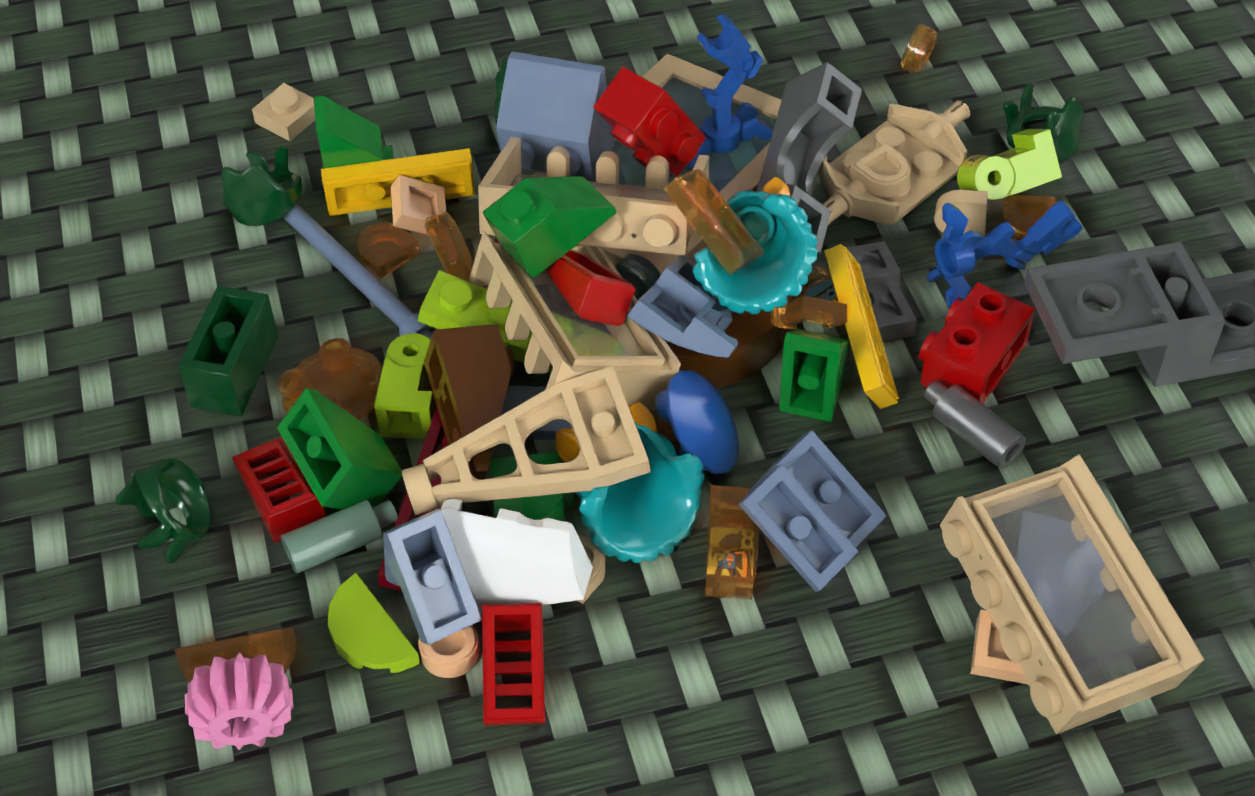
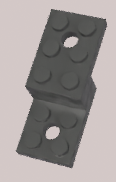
M1182 242L1027 269L1024 284L1062 364L1136 351L1154 387L1255 368V270L1202 279ZM1094 301L1101 307L1110 310L1103 312L1094 311L1084 303ZM1233 317L1238 322L1246 323L1248 326H1235L1224 318Z

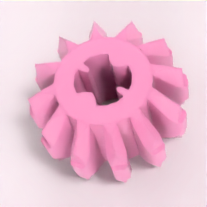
M239 652L235 658L227 660L215 656L211 666L195 668L193 680L187 684L188 693L185 694V714L188 715L189 725L194 730L195 739L201 741L211 740L214 749H219L226 745H234L239 751L243 745L254 744L259 747L264 746L266 737L283 735L284 724L291 720L293 693L292 689H289L288 677L284 673L283 665L268 663L266 655H258L250 659L244 658L241 652Z

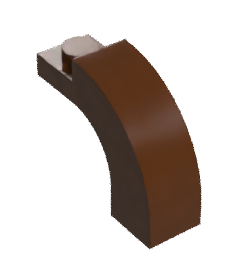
M788 295V304L782 308L775 307L770 312L761 310L758 314L752 315L747 311H744L742 314L731 311L733 320L726 328L725 333L737 339L738 345L728 358L699 353L665 340L681 363L679 371H694L707 378L715 388L736 383L758 372L778 354L784 345L786 333L790 331L792 325L794 296Z

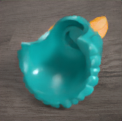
M774 177L765 184L760 192L743 190L729 198L719 210L716 225L708 232L707 243L709 246L694 254L696 265L693 268L695 279L703 285L705 291L710 292L712 296L718 297L720 306L727 307L732 312L742 314L744 311H747L754 315L758 314L761 310L770 312L775 307L782 308L788 304V295L797 297L802 292V285L807 283L808 275L812 272V263L817 259L818 251L815 247L818 241L816 235L812 234L811 224L807 222V214L803 208L798 207L797 200L790 197L789 187L778 177Z
M637 402L632 404L629 409L647 454L651 472L609 486L596 487L592 491L575 492L581 500L579 511L582 513L581 521L585 524V529L590 531L591 542L606 556H615L621 562L631 559L633 563H641L643 560L646 562L654 561L660 553L668 556L673 553L675 546L681 545L683 539L690 536L691 530L698 521L697 513L701 509L702 504L700 499L702 489L700 487L704 483V474L701 472L704 467L700 459L696 455L692 456L690 453L678 456L671 441L658 433L654 416L649 409L642 403ZM562 428L557 431L555 438L557 453L565 463L570 462L580 452L574 431L571 428Z

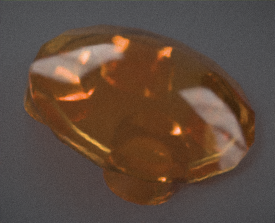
M343 338L329 339L321 345L318 353L303 360L295 369L288 370L279 377L277 388L282 397V408L287 414L305 388L317 390L360 420L367 416L374 408L383 366L374 355L359 348H351L347 340Z

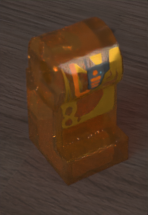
M710 485L705 596L753 599L754 578H756L760 528L738 505L751 488Z

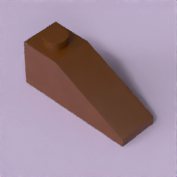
M498 324L434 330L424 364L449 446L501 416L509 379L514 374L515 362L511 347L503 343ZM493 447L471 458L469 470L473 477L481 480L485 479Z

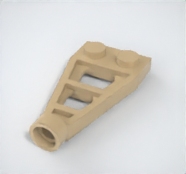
M613 365L559 382L424 459L423 464L401 470L415 515L440 508L444 500L458 499L462 500V503L592 491L596 487L609 486L651 472L647 454ZM563 419L568 421L573 428L580 448V452L574 460L566 463L542 465L529 459L525 450V441L533 431L552 420ZM502 443L511 446L517 462V469L513 473L484 480L472 476L469 470V462L474 455ZM439 476L441 484L432 487L431 481Z

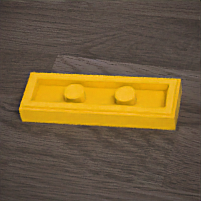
M470 148L321 169L329 216L391 208V185L399 175L444 187L445 200L476 196Z
M840 244L824 251L864 393L880 409L897 404L899 396L861 266L846 246L843 247Z

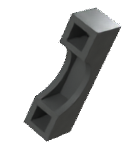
M828 62L786 82L757 192H760L765 184L774 177H778L789 187L790 197L797 200L798 207L803 208L808 216L807 222L811 224L812 234L816 235L818 241L815 247L818 251L817 255L821 254L831 211L813 198L814 179L830 149L852 129L862 91L858 85Z

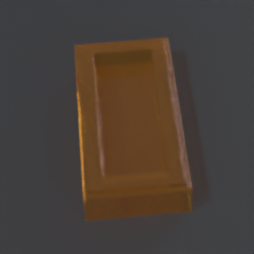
M696 169L678 176L664 188L665 192L730 275L752 264L764 254L761 246L702 170Z

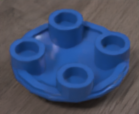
M679 371L669 380L668 388L656 395L655 406L657 412L665 422L671 424L673 433L681 445L679 456L690 453L692 456L696 455L704 467L701 472L707 470L713 474L728 473L737 464L740 450L738 431L731 411L720 392L707 378L694 371Z

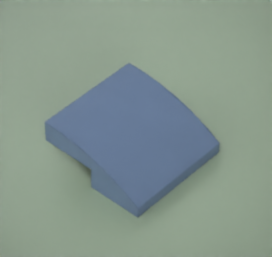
M812 430L804 433L765 472L738 504L815 592L820 591L859 552L856 547L887 516Z

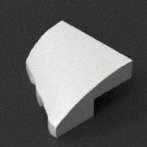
M444 500L441 510L480 614H482V605L527 603L548 605L584 599L593 566L572 523L550 518L533 520L525 517L520 512L501 508L497 518L461 511L462 500Z

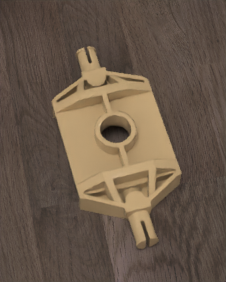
M956 101L944 112L936 114L932 111L890 104L888 106L887 120L832 162L828 163L827 156H825L819 167V177L830 196L822 204L831 211L828 226L842 214L848 218L856 216L886 225L895 224L955 177L959 166L967 157V149L954 128L970 117L968 106L965 103L961 106L962 101ZM884 143L889 144L906 157L911 166L907 189L894 197L874 196L866 192V188L861 181L857 179L852 181L849 178L850 165Z

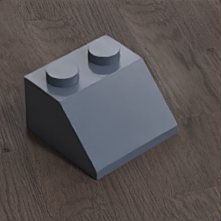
M511 52L507 61L496 125L500 150L502 151L510 137L521 138V168L547 173V157L554 147L562 146L570 154V177L583 176L587 181L594 182L596 179L597 160L603 152L611 151L615 144L614 137L610 134L613 128L593 108L607 88L604 66Z

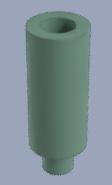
M364 500L280 535L287 557L295 573L298 574L383 537L381 528L395 523L398 516L390 500L371 507L370 503Z

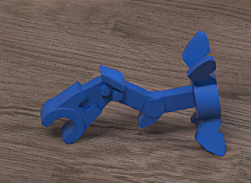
M723 14L716 18L723 26V31L717 38L709 39L703 33L697 36L698 42L708 55L730 68L717 88L714 90L703 88L701 90L702 97L712 107V115L703 121L702 128L698 127L706 139L699 147L695 158L687 164L688 168L695 165L699 155H708L711 152L728 153L737 149L741 141H748L755 136H758L761 140L771 139L773 130L766 123L755 118L758 110L750 103L743 102L734 115L731 114L732 97L746 78L749 79L756 76L763 58L756 50L749 51L752 46L740 33L732 20Z
M1060 201L1053 205L1041 219L1027 230L1028 234L1022 240L1016 241L1011 238L1015 233V229L1009 222L998 225L988 235L982 237L977 231L964 233L969 219L958 207L945 203L942 207V219L947 226L943 232V238L937 240L935 244V257L937 261L935 267L937 269L931 271L926 278L929 282H934L945 276V280L951 286L945 292L946 304L950 308L958 297L965 299L971 287L963 275L974 270L977 259L991 254L1001 255L1005 257L1007 264L1018 269H1025V262L1032 260L1033 256L1042 251L1047 255L1065 241L1074 238L1083 227L1063 201Z

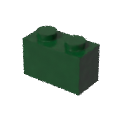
M217 286L178 365L191 408L242 417L278 339V332L268 294Z

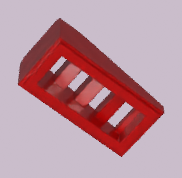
M572 250L568 251L546 269V272L566 302L580 318L614 326H621L624 323L636 289L632 283L587 255Z
M282 436L232 457L233 463L274 543L281 541L280 535L326 517L324 507L319 503ZM278 456L280 457V458H277V459H275V460H273V461H270V462H268V463H265V464H263V465H261V466H258V467H256V468H253V469L251 468V467H254V466H256V465H259V464H261V463H263V462H266V461H268V460H271V459H273V458H275V457H278ZM284 467L286 468L285 471L277 473L261 481L258 480V478L263 477ZM288 481H293V483L285 485L269 493L265 492ZM296 493L300 494L299 496H296L292 499H289L285 502L273 506V503L278 502Z
M542 603L482 605L484 726L545 724ZM531 632V640L495 641V633ZM531 653V661L496 662V654ZM532 674V683L496 684V675ZM532 696V707L496 708V697Z

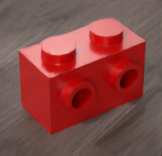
M625 67L620 69L593 106L613 128L610 134L621 144L634 151L632 157L639 164L646 168L652 157L662 156L668 161L669 173L675 177H678L686 165L695 158L699 147L706 139L704 134L666 90Z
M977 282L965 299L958 297L953 302L939 333L931 331L926 337L919 353V359L924 361L920 384L928 387L932 382L938 380L948 389L954 385H959L984 404L1027 345L1035 308Z

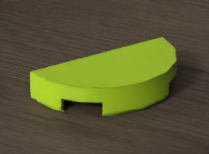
M354 573L338 587L329 604L328 628L336 650L341 657L358 669H363V666L371 669H390V673H399L420 664L418 652L357 573Z

